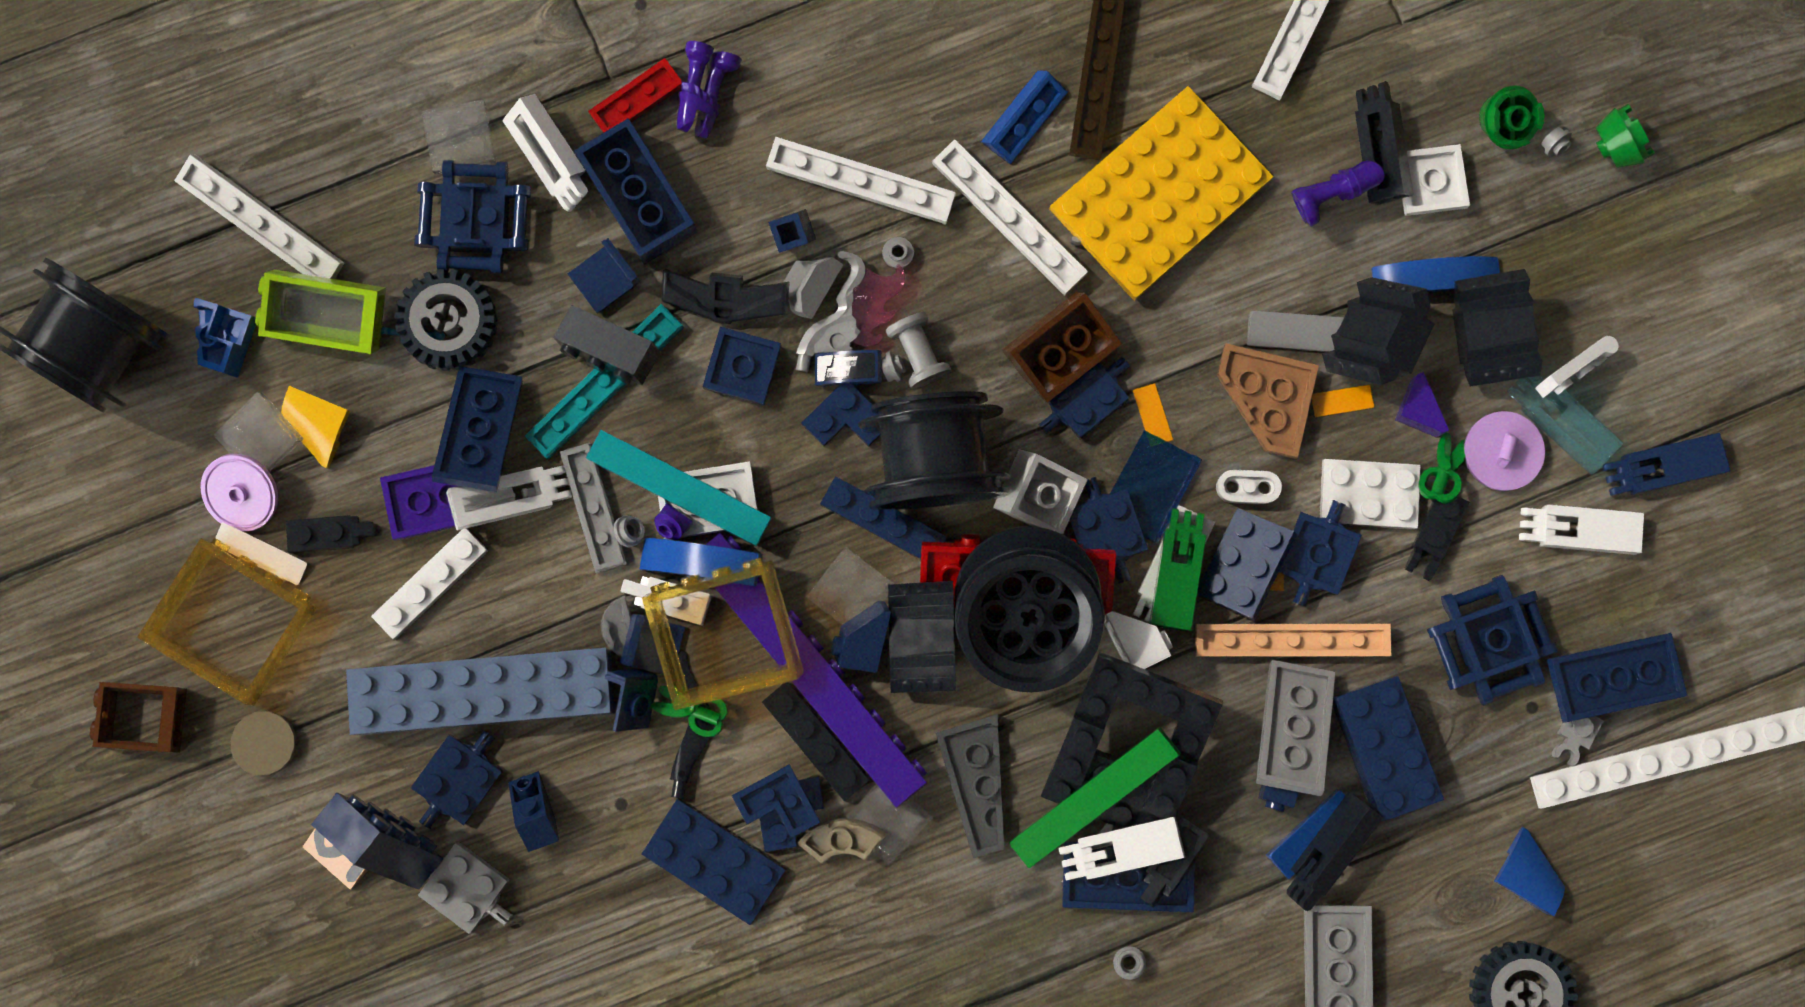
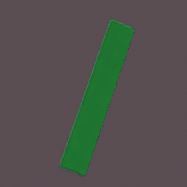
M1159 727L1013 838L1009 844L1026 866L1031 868L1178 757L1181 752L1162 728Z

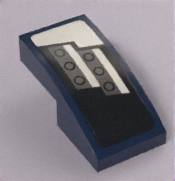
M853 350L815 354L816 386L827 387L842 384L856 386L882 382L880 350Z

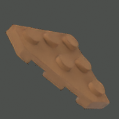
M1225 343L1217 373L1220 382L1264 451L1297 459L1319 365Z

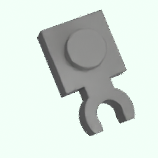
M1594 716L1562 723L1557 734L1564 737L1565 740L1554 747L1552 757L1559 758L1562 751L1567 750L1570 753L1567 765L1575 766L1580 759L1579 747L1590 749L1604 721Z

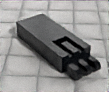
M1386 81L1379 83L1378 88L1376 85L1367 87V91L1364 88L1357 90L1358 111H1355L1362 162L1367 160L1379 164L1384 171L1383 181L1367 191L1368 202L1381 205L1413 196L1400 104L1392 101L1390 86ZM1375 120H1379L1380 125L1377 127V131L1383 132V138L1380 141L1377 140Z
M1348 792L1290 869L1297 874V877L1288 887L1287 895L1305 911H1310L1321 896H1325L1384 817L1351 792Z

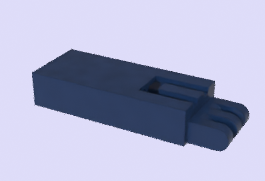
M1720 433L1626 454L1621 457L1622 460L1602 465L1603 471H1612L1614 469L1617 471L1616 475L1605 477L1607 484L1619 481L1621 487L1609 489L1610 496L1626 492L1635 495L1731 471ZM1661 461L1662 465L1660 468L1663 469L1664 475L1643 479L1642 475L1652 474L1656 471L1654 464L1640 467V465Z

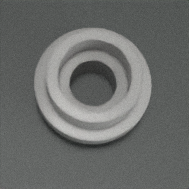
M1561 127L1551 131L1541 144L1545 148L1544 153L1548 157L1562 155L1571 146L1569 140L1572 137V133L1569 130L1564 131Z
M891 238L883 247V259L892 268H905L913 260V246L905 238ZM894 248H902L904 254L901 257H895L892 254Z
M892 351L886 352V356L881 359L882 371L887 381H902V373H905L906 369L901 356H894Z
M626 515L618 518L614 523V535L617 541L625 547H634L640 543L645 533L642 522L634 516Z
M1126 946L1116 952L1113 966L1120 977L1132 980L1143 974L1146 968V959L1138 948ZM1129 956L1135 959V965L1131 969H1127L1123 965L1124 959Z

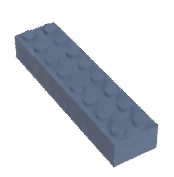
M608 648L346 669L350 735H370L615 714L613 682L605 679L607 671H612L611 650Z

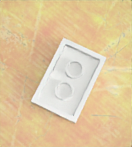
M1335 459L1322 460L1320 517H1327L1332 502L1335 500L1339 502L1335 514L1340 503L1346 505L1339 520V523L1342 525L1417 529L1420 465Z
M750 461L684 472L758 510ZM658 496L660 511L668 503L693 521L690 529L684 532L680 538L725 531Z

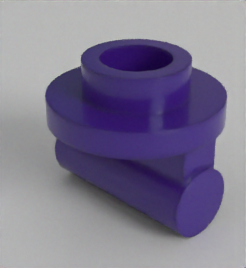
M668 503L665 504L654 519L658 533L662 537L671 540H678L693 524L691 519Z

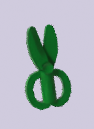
M1447 432L1443 434L1438 443L1436 453L1438 467H1429L1421 474L1419 479V492L1425 499H1436L1446 504L1458 498L1461 492L1462 481L1456 471L1465 460V440H1461L1451 454V435ZM1431 476H1436L1433 487L1429 491L1425 487L1426 482ZM1451 479L1454 481V488L1449 494H1444L1447 483Z
M660 686L658 688V691L674 703L653 702L651 708L656 712L673 718L689 716L690 728L700 736L715 737L722 732L723 720L726 719L729 712L727 704L721 698L706 694L699 696L694 702L685 692L669 686ZM707 701L713 702L720 708V713L704 708L701 705ZM697 719L716 725L713 730L702 729L698 726Z

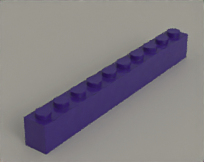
M720 533L706 544L742 550L731 536L725 540ZM760 571L757 586L708 579L897 809L927 784L923 777L928 773L916 759L910 763L902 752L907 749L895 734L889 738L881 727L886 724L875 709H872L870 712L865 709L861 704L865 697L854 684L849 687L845 685L840 678L845 673L833 659L828 663L820 654L824 649L812 634L807 638L799 629L803 625L802 621L792 609L788 613L783 610L779 605L783 598L772 585L768 588L763 586L759 581V578L763 576Z

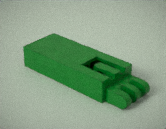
M1172 508L1169 528H1166L1163 534L1149 624L1190 632L1206 535L1202 534L1205 514L1197 513L1196 523L1192 525L1190 524L1192 511L1185 510L1183 523L1177 522L1179 509ZM1176 541L1180 542L1178 555L1182 556L1187 555L1188 544L1190 543L1187 564L1172 562Z

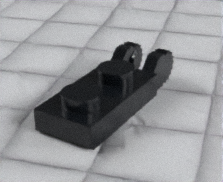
M1458 497L1453 502L1443 504L1433 499L1412 544L1413 550L1405 570L1412 573L1418 566L1422 552L1432 557L1424 570L1423 579L1430 581L1433 578L1440 561L1444 559L1470 503L1469 501Z

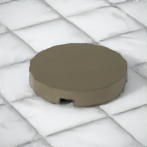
M270 711L254 712L244 717L235 726L231 736V753L235 762L244 771L254 775H273L284 770L293 760L297 735L292 724L282 715Z

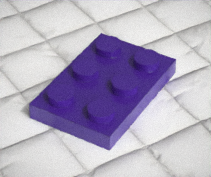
M434 465L380 477L392 540L397 541L455 527L446 492L448 488L456 486L432 482Z

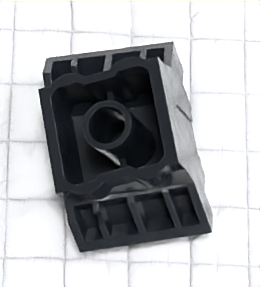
M1525 269L1455 281V308L1452 312L1460 364H1464L1465 376L1470 387L1541 375L1542 359L1538 353L1539 338L1535 329L1533 315L1534 301L1529 293L1530 278Z
M1373 277L1358 281L1357 287L1360 297L1347 301V313L1337 332L1331 335L1335 350L1322 354L1326 372L1378 385H1383L1396 380L1397 377L1411 374L1435 325L1425 318L1431 307L1427 289Z
M953 581L888 584V607L891 611L889 618L890 692L956 691Z

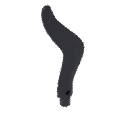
M680 651L676 660V675L679 688L695 702L703 694L690 672L686 652ZM707 702L701 705L704 708L710 709ZM697 719V724L702 729H714L713 724ZM689 723L677 752L670 780H674L671 797L684 799L686 783H691L694 764L710 737L700 736L692 731Z

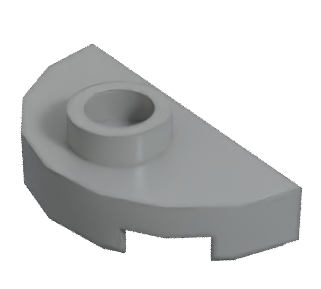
M626 596L614 600L604 611L601 620V633L607 647L622 656L631 621Z

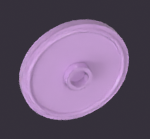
M1500 411L1484 416L1471 427L1464 443L1467 468L1478 482L1490 489L1498 491L1519 489L1530 483L1538 475L1544 463L1545 446L1539 430L1530 420L1517 413Z
M243 454L223 455L208 465L203 473L201 480L202 499L209 513L219 523H225L240 531H252L260 528L273 517L278 505L277 486L270 472L256 459Z

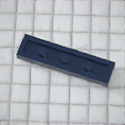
M836 476L820 503L822 507L920 560L922 541L946 542L947 540L945 535L899 510L870 509L869 502L874 501L875 497L867 495L864 491Z

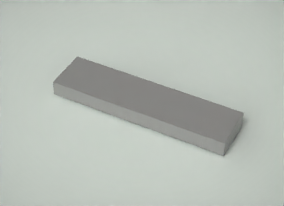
M586 443L560 451V455L595 573L598 574L627 565L623 547L614 535L615 521L597 464L586 459L592 444Z

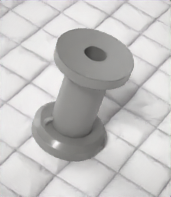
M926 312L905 317L885 330L888 337L900 339L914 370L908 382L911 389L937 381L952 371L948 363L937 362L922 327L927 324L929 319Z

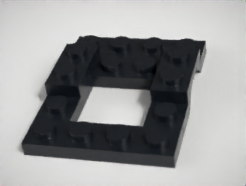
M1099 652L1062 747L1046 780L1041 797L1059 804L1118 759L1116 756L1098 750L1097 747L1105 731L1106 723L1116 699L1119 697L1178 720L1170 740L1181 753L1095 819L1123 829L1176 817L1198 767L1199 758L1223 706V700Z

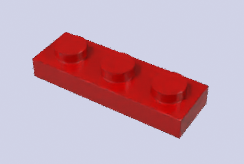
M664 58L588 112L604 133L629 118L631 123L681 89L682 80L666 58Z

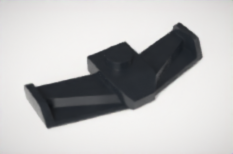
M664 269L662 302L709 318L715 323L731 324L736 321L785 315L789 303L790 282L743 288L742 275L712 272L709 276L708 285Z

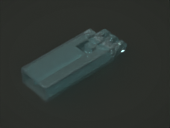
M1541 376L1528 377L1533 382L1532 384L1525 378L1518 379L1516 384L1524 392L1522 393L1514 386L1507 392L1522 406L1520 410L1591 475L1596 473L1624 444L1566 390L1559 395L1552 391L1543 398L1535 389L1544 381ZM1544 403L1550 412L1557 407L1562 414L1555 421L1539 406Z

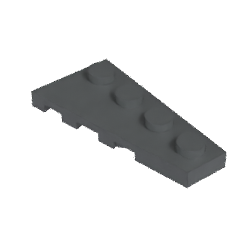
M998 714L936 733L973 858L1004 849Z

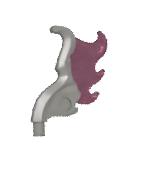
M844 251L838 253L839 259L847 261L851 265L850 275L836 298L838 310L834 314L814 323L806 331L796 352L798 355L797 371L808 372L810 359L814 357V354L853 351V348L850 347L851 343L862 347H871L880 343L884 336L880 334L874 337L871 332L877 326L890 321L896 313L895 310L886 313L884 305L890 298L898 295L904 287L905 273L899 264L896 265L897 270L895 274L885 277L867 269L859 256Z

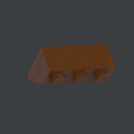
M1075 292L1003 348L1002 351L1022 378L1048 403L1122 345V343L1086 293Z

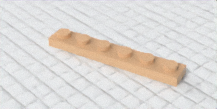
M1196 624V657H1390L1391 624Z

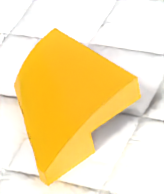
M289 386L283 401L281 418L320 465L329 469L340 445V442L337 440L350 411Z

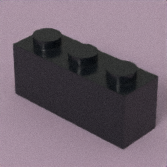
M571 305L553 337L561 346L560 351L566 356L575 360L580 356L587 360L586 363L600 372L608 369L614 372L613 376L626 384L634 381L643 385L661 353L652 341L574 305Z

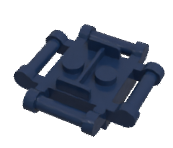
M443 160L442 184L432 182L418 183L417 193L420 194L418 235H415L414 246L439 249L437 269H444L445 272H448L449 269L491 270L492 273H502L504 253L507 251L528 250V239H525L527 199L531 198V187L526 185L508 186V162H497L496 165L459 164L455 163L454 160ZM455 176L496 177V186L486 183L458 182L455 184ZM433 196H442L439 236H431ZM509 198L515 199L513 238L507 239ZM451 252L492 253V256L462 257L450 256Z
M1499 575L1492 578V582L1456 595L1449 593L1441 596L1443 608L1448 614L1450 621L1428 628L1427 632L1429 637L1434 638L1449 677L1447 684L1450 690L1474 682L1478 699L1484 706L1493 703L1494 698L1530 685L1537 687L1545 683L1537 659L1559 650L1556 642L1552 643L1536 602L1539 598L1535 590L1513 598L1505 577ZM1494 594H1497L1500 598L1501 603L1462 616L1459 607ZM1524 605L1529 621L1535 633L1536 639L1540 646L1538 648H1536L1534 640L1532 638L1527 622L1520 606ZM1454 630L1456 643L1470 673L1461 675L1446 636L1447 632ZM1524 664L1526 665L1527 673L1492 686H1489L1486 678Z

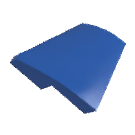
M195 298L193 304L195 308L199 309L200 326L195 327L196 338L199 341V348L197 350L198 365L238 378L256 326V317Z
M1521 827L1507 851L1509 855L1494 882L1518 895L1520 899L1543 913L1555 916L1562 901L1565 886L1530 832Z

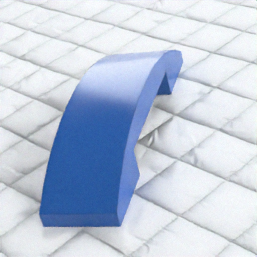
M1486 256L1423 259L1371 268L1373 278L1426 288L1428 293L1454 291V284L1457 280L1500 273L1498 257Z
M645 538L639 569L757 586L762 554L683 541Z

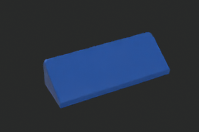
M1037 71L981 142L1008 164H1011L1066 96L1068 91L1048 71Z
M1336 789L1266 854L1287 879H1290L1295 874L1290 869L1346 796L1340 789Z

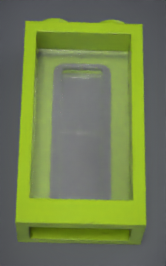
M275 269L265 272L264 276L261 277L258 287L259 295H262L261 308H258L255 318L256 326L259 327L258 336L372 354L380 349L386 294L385 287Z

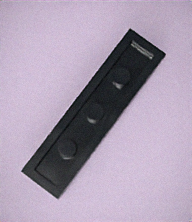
M787 681L762 701L764 706L844 802L869 781Z

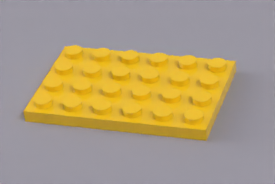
M1187 86L1051 204L1049 210L1073 236H1076L1081 241L1084 248L1135 301L1269 183L1274 176L1195 92Z

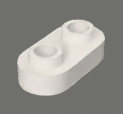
M1229 470L1223 473L1216 483L1218 496L1228 503L1269 504L1279 497L1282 490L1279 477L1269 471ZM1234 482L1237 485V492H1229L1226 487L1227 483ZM1260 483H1265L1269 486L1267 494H1262L1259 491Z

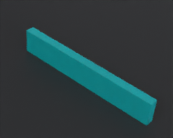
M660 304L632 332L652 341L657 349L661 351L684 329V326ZM593 369L525 435L546 459L549 460L626 385V383L613 376L614 372L608 369H604L603 372Z
M600 430L586 456L587 460L756 547L772 519L770 516L603 430Z

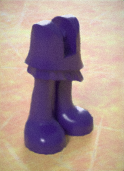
M687 41L685 52L689 60V72L687 82H681L682 91L679 92L680 102L677 113V129L685 133L688 132L693 124L696 110H698L699 115L695 126V136L707 139L719 115L720 105L717 102L723 77L727 72L736 71L741 66L742 58L729 52H713L714 48L703 42ZM708 63V74L703 91L700 86L706 64Z
M1363 161L1354 167L1339 170V174H1332L1330 181L1292 190L1293 200L1305 224L1308 223L1312 227L1320 221L1319 206L1325 201L1336 196L1342 201H1349L1379 185L1384 179L1382 167L1373 161Z

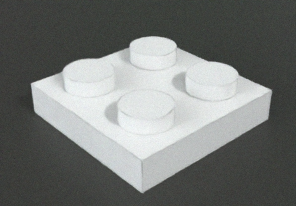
M1461 144L1407 151L1414 195L1402 198L1405 216L1467 209L1470 206Z

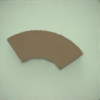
M835 819L817 825L806 833L797 844L821 864L831 856L842 853L856 855L867 861L886 837L887 833L865 821Z

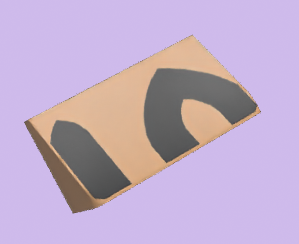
M314 829L303 845L306 851L350 890L368 871L353 865L316 829Z

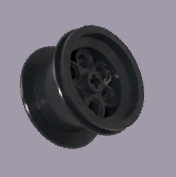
M45 258L43 262L48 265L45 272L34 269L33 273L46 281L49 288L17 335L0 326V333L12 340L8 348L1 344L0 350L103 413L106 408L101 404L105 398L125 408L127 406L126 403L109 392L141 345H148L161 353L164 350L157 343L161 337L168 340L170 335L54 261Z
M975 391L911 395L873 404L871 412L878 415L861 420L858 423V427L863 430L880 431L885 482L869 486L864 490L867 495L875 496V500L869 502V508L872 510L922 509L981 502L1009 495V488L1002 487V483L1008 481L1011 475L1006 472H989L984 420L1001 415L1004 409L998 405L982 404L988 401V395Z
M1025 526L1007 529L990 536L975 547L959 571L955 586V630L957 638L971 665L987 680L1012 691L1030 693L1047 691L1060 687L1077 677L1094 658L1105 626V610L1101 597L1100 582L1091 559L1070 538L1056 531L1041 527ZM1015 577L1021 582L1015 587H1008L1004 584V581L1007 578ZM1042 577H1050L1054 580L1047 587L1037 584V581ZM1058 604L1070 606V609L1065 613L1054 611L1055 606ZM992 605H1000L1004 610L1000 614H992L988 611V608ZM1031 609L1035 610V616L1030 614L1028 617H1024L1023 611L1028 613ZM1043 631L1052 632L1049 635L1037 637ZM1009 632H1018L1021 635V637L1014 638L1006 634Z

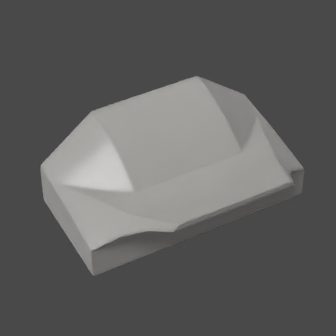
M830 257L795 261L784 282H790L789 304L791 311L798 316L812 319L843 264Z

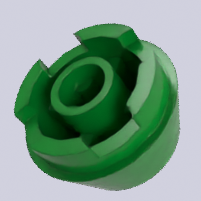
M1516 85L1508 86L1490 96L1483 103L1479 113L1480 127L1497 146L1504 149H1517L1530 144L1531 142L1529 141L1534 137L1537 130L1542 129L1545 117L1542 103H1538L1536 97L1528 89Z
M1629 104L1618 110L1614 108L1595 127L1601 139L1596 142L1598 149L1604 159L1611 158L1616 168L1643 164L1645 159L1655 154L1651 147L1646 149L1644 146L1650 141L1638 118H1629L1627 113L1632 111Z

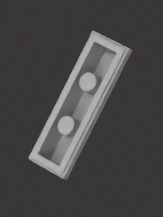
M1251 311L1248 316L1247 346L1330 352L1335 350L1331 335L1337 332L1344 317Z

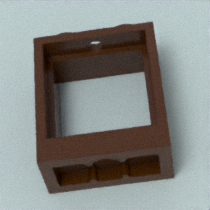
M99 682V688L96 689L93 698L94 707L97 709L95 721L92 722L90 727V738L93 740L92 747L180 753L187 688ZM118 692L163 695L158 743L112 740Z

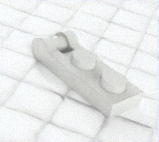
M1611 336L1603 337L1551 374L1535 389L1543 398L1552 391L1559 395L1573 384L1570 378L1576 375L1578 379H1581L1595 368L1594 366L1601 365L1607 357L1612 356L1619 348L1617 340Z

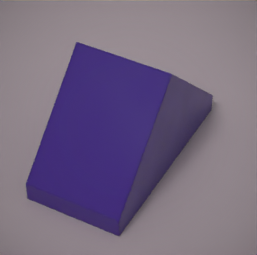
M1424 372L1411 379L1395 421L1437 438L1448 432L1449 429Z

